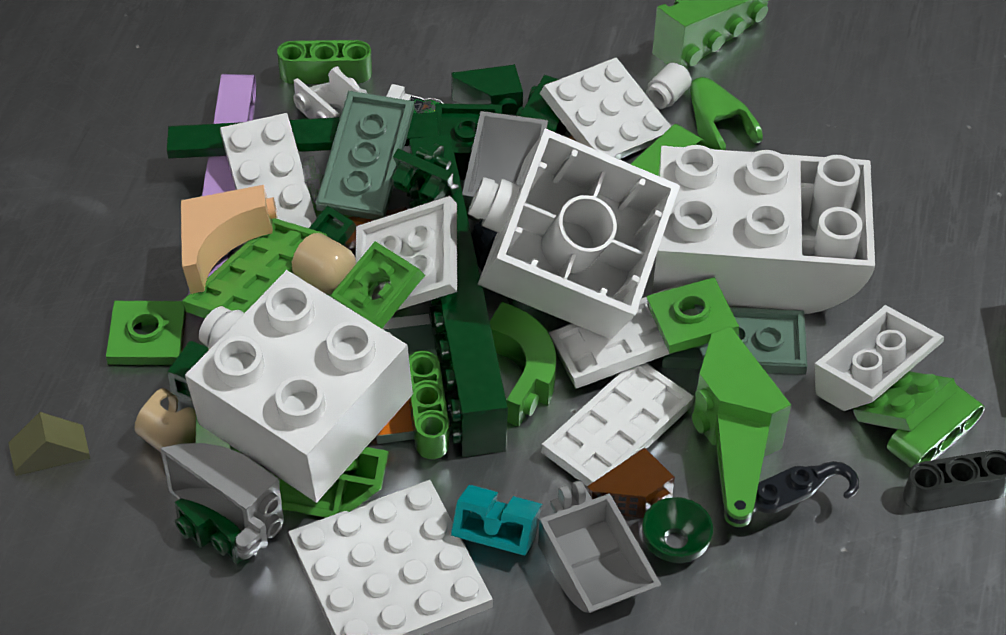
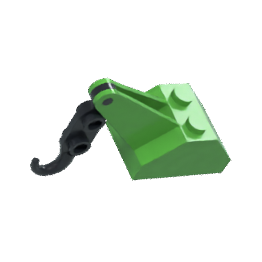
M731 326L712 333L699 374L692 421L697 431L701 434L704 433L711 444L716 445L726 521L734 527H744L750 523L753 513L757 511L767 514L776 513L807 499L816 492L827 478L834 475L843 476L849 481L850 486L843 494L845 499L855 495L859 489L857 473L849 465L836 461L826 462L818 466H794L759 482L763 458L781 450L783 447L791 404Z

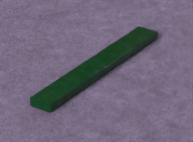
M438 112L413 113L405 146H409V139L439 136ZM340 117L289 120L298 152L327 151L332 149ZM243 122L168 126L166 150L168 159L226 156L220 127Z

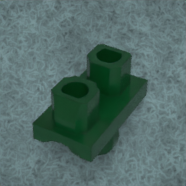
M436 143L428 151L419 148L416 156L398 148L393 155L396 167L390 180L395 188L409 192L416 179L424 182L418 193L428 203L442 199L446 193L454 196L458 189V185L453 183V173L448 170L451 161L443 158V146Z

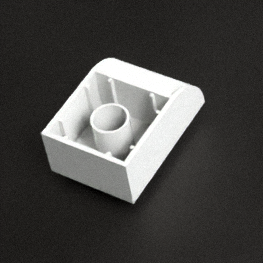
M690 145L687 147L661 146L658 176L680 185L652 266L651 294L679 284L684 286L715 277L729 307L804 311V314H810L845 302L857 294L869 281L875 268L870 160L851 159L843 155H830L827 157L787 155L772 150H760L757 152L715 150L701 145Z

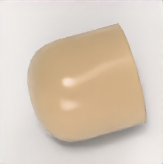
M313 233L306 237L296 249L292 260V272L323 293L331 295L357 262L354 254L347 247L322 233Z
M161 388L150 397L140 410L135 421V432L159 452H161L160 448L196 443L195 409L187 407L177 412L178 399L176 395L168 389ZM167 397L169 401L168 411L160 404L161 400Z

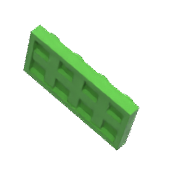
M272 219L273 233L246 242L207 278L204 292L189 294L182 300L185 311L202 318H206L213 309L219 306H223L231 311L241 310L245 313L286 270L293 273L292 260L299 244L309 235L322 232L280 219Z

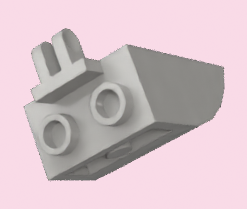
M480 112L462 192L468 219L475 222L482 220L481 218L477 219L469 215L468 211L483 177L495 180L497 184L501 178L516 184L523 162L543 130L547 129L548 120Z
M185 443L160 448L169 492L178 499L183 498L202 504L234 523L242 531L236 537L237 552L240 558L248 559L259 549H265L268 546L267 538L274 537L280 531L284 519L279 479L253 460L229 448L205 443Z
M581 480L572 483V493L567 485L558 488V498L550 501L554 514L539 519L538 545L558 583L579 609L590 613L661 586L658 577L610 493L592 500Z

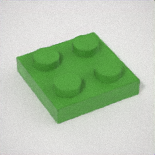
M909 371L875 401L853 408L858 422L912 431L953 396L958 389L954 378Z

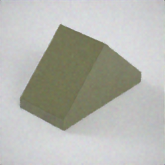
M39 412L8 442L15 476L90 459L83 425L43 412Z

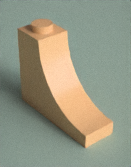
M264 185L181 200L182 269L190 294L205 291V284L212 268L232 249L254 238L273 233L272 219L278 218L274 197L267 198Z

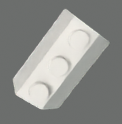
M885 305L815 363L816 395L843 411L872 403L944 342V336Z

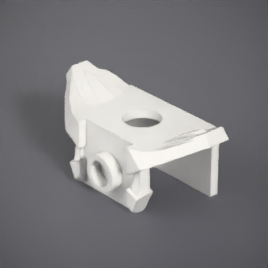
M334 67L328 74L330 81L328 83L308 87L298 78L295 79L293 99L296 107L309 119L341 117V115L332 107L342 111L348 91L367 93V91L361 89L353 78L346 77L339 67Z

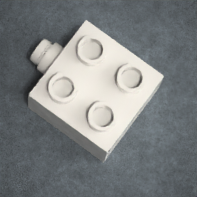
M545 128L526 156L516 184L502 178L497 184L495 180L483 177L474 194L468 214L477 219H483L482 226L497 232L478 285L612 339L636 315L680 185Z
M288 270L245 313L241 310L231 311L223 306H219L207 315L199 330V340L208 347L209 351L185 374L199 425L316 503L413 395L407 344Z

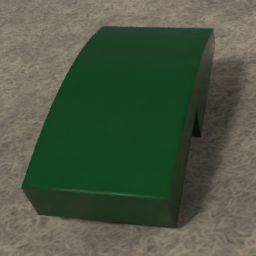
M180 498L174 502L177 519L174 520L175 525L184 538L189 539L191 537L201 548L212 542L219 554L222 556L227 554L236 564L244 560L238 556L236 537L242 531L234 523L218 512L194 501Z

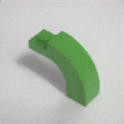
M501 302L490 320V326L496 353L514 361L523 372L506 400L508 406L507 422L519 427L526 414L529 416L533 414L538 402L548 406L552 399L555 386L556 352L549 333L538 320L517 307Z

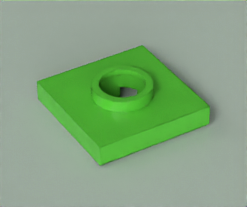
M374 241L330 297L382 329L425 277V274L416 266ZM386 282L383 289L377 293L380 298L372 300L375 288L379 284Z
M715 277L646 296L647 306L669 354L708 344L712 333L729 326L739 335V325ZM695 304L704 307V310L697 315L690 316L682 313L689 309H695Z
M114 301L106 352L107 365H172L182 352L186 319L183 302ZM140 322L142 326H156L157 323L159 324L154 332L146 335L136 333L133 328Z

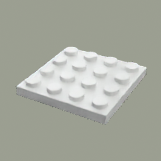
M431 480L367 502L350 512L343 511L288 531L292 548L333 635H423L493 608V599L462 539L451 536L453 522Z

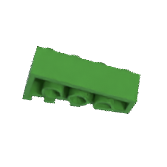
M675 0L674 5L671 7L666 4L660 5L656 11L652 54L665 64L677 63L686 69L690 66H695L712 51L719 50L724 43L733 37H738L754 23L762 21L768 12V0Z

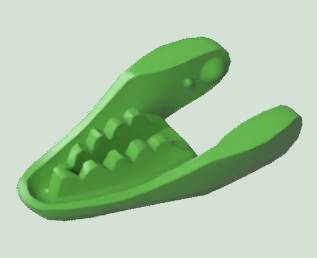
M700 77L692 81L690 94L699 137L705 140V147L715 150H726V143L714 122L734 117L737 114L742 119L743 126L750 139L756 144L762 142V129L744 103L709 78Z

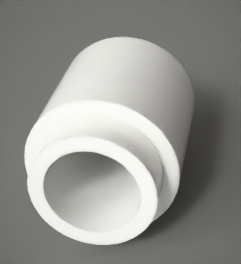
M669 63L648 83L646 95L656 108L664 109L665 107L672 106L690 88L692 81L688 70L677 63Z

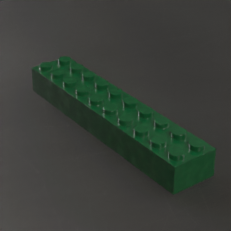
M449 134L409 139L410 154L415 156L419 148L428 151L436 143L444 147L443 158L451 161L448 170L453 173V183L458 185L454 196L446 193L443 197L451 196L457 203V292L430 300L432 307H429L431 325L437 333L434 335L437 356H441L442 361L440 363L442 382L446 384L447 392H445L448 414H452L453 419L450 422L453 444L460 443L462 457L506 452L508 406L482 286L478 285L480 274L451 136ZM417 179L410 191L406 192V196L413 199L412 202H409V209L428 203L418 193L424 182Z

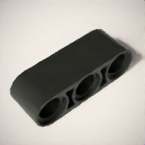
M991 450L917 463L910 470L903 492V499L910 508L917 511H930L999 499L1006 494V452Z

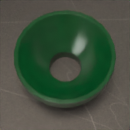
M682 497L665 498L654 503L645 513L642 525L643 538L648 549L657 557L674 563L690 562L704 554L709 547L713 536V523L708 512L693 500ZM674 533L680 534L686 539L687 544L681 548H672L666 544L665 537Z

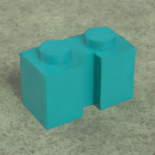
M468 485L457 500L451 536L526 555L536 538L542 504L515 496L511 498L508 504L497 501L498 492Z

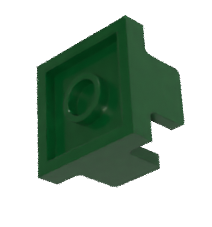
M435 103V112H438L439 136L449 134L451 136L460 180H465L480 112L502 114V105Z

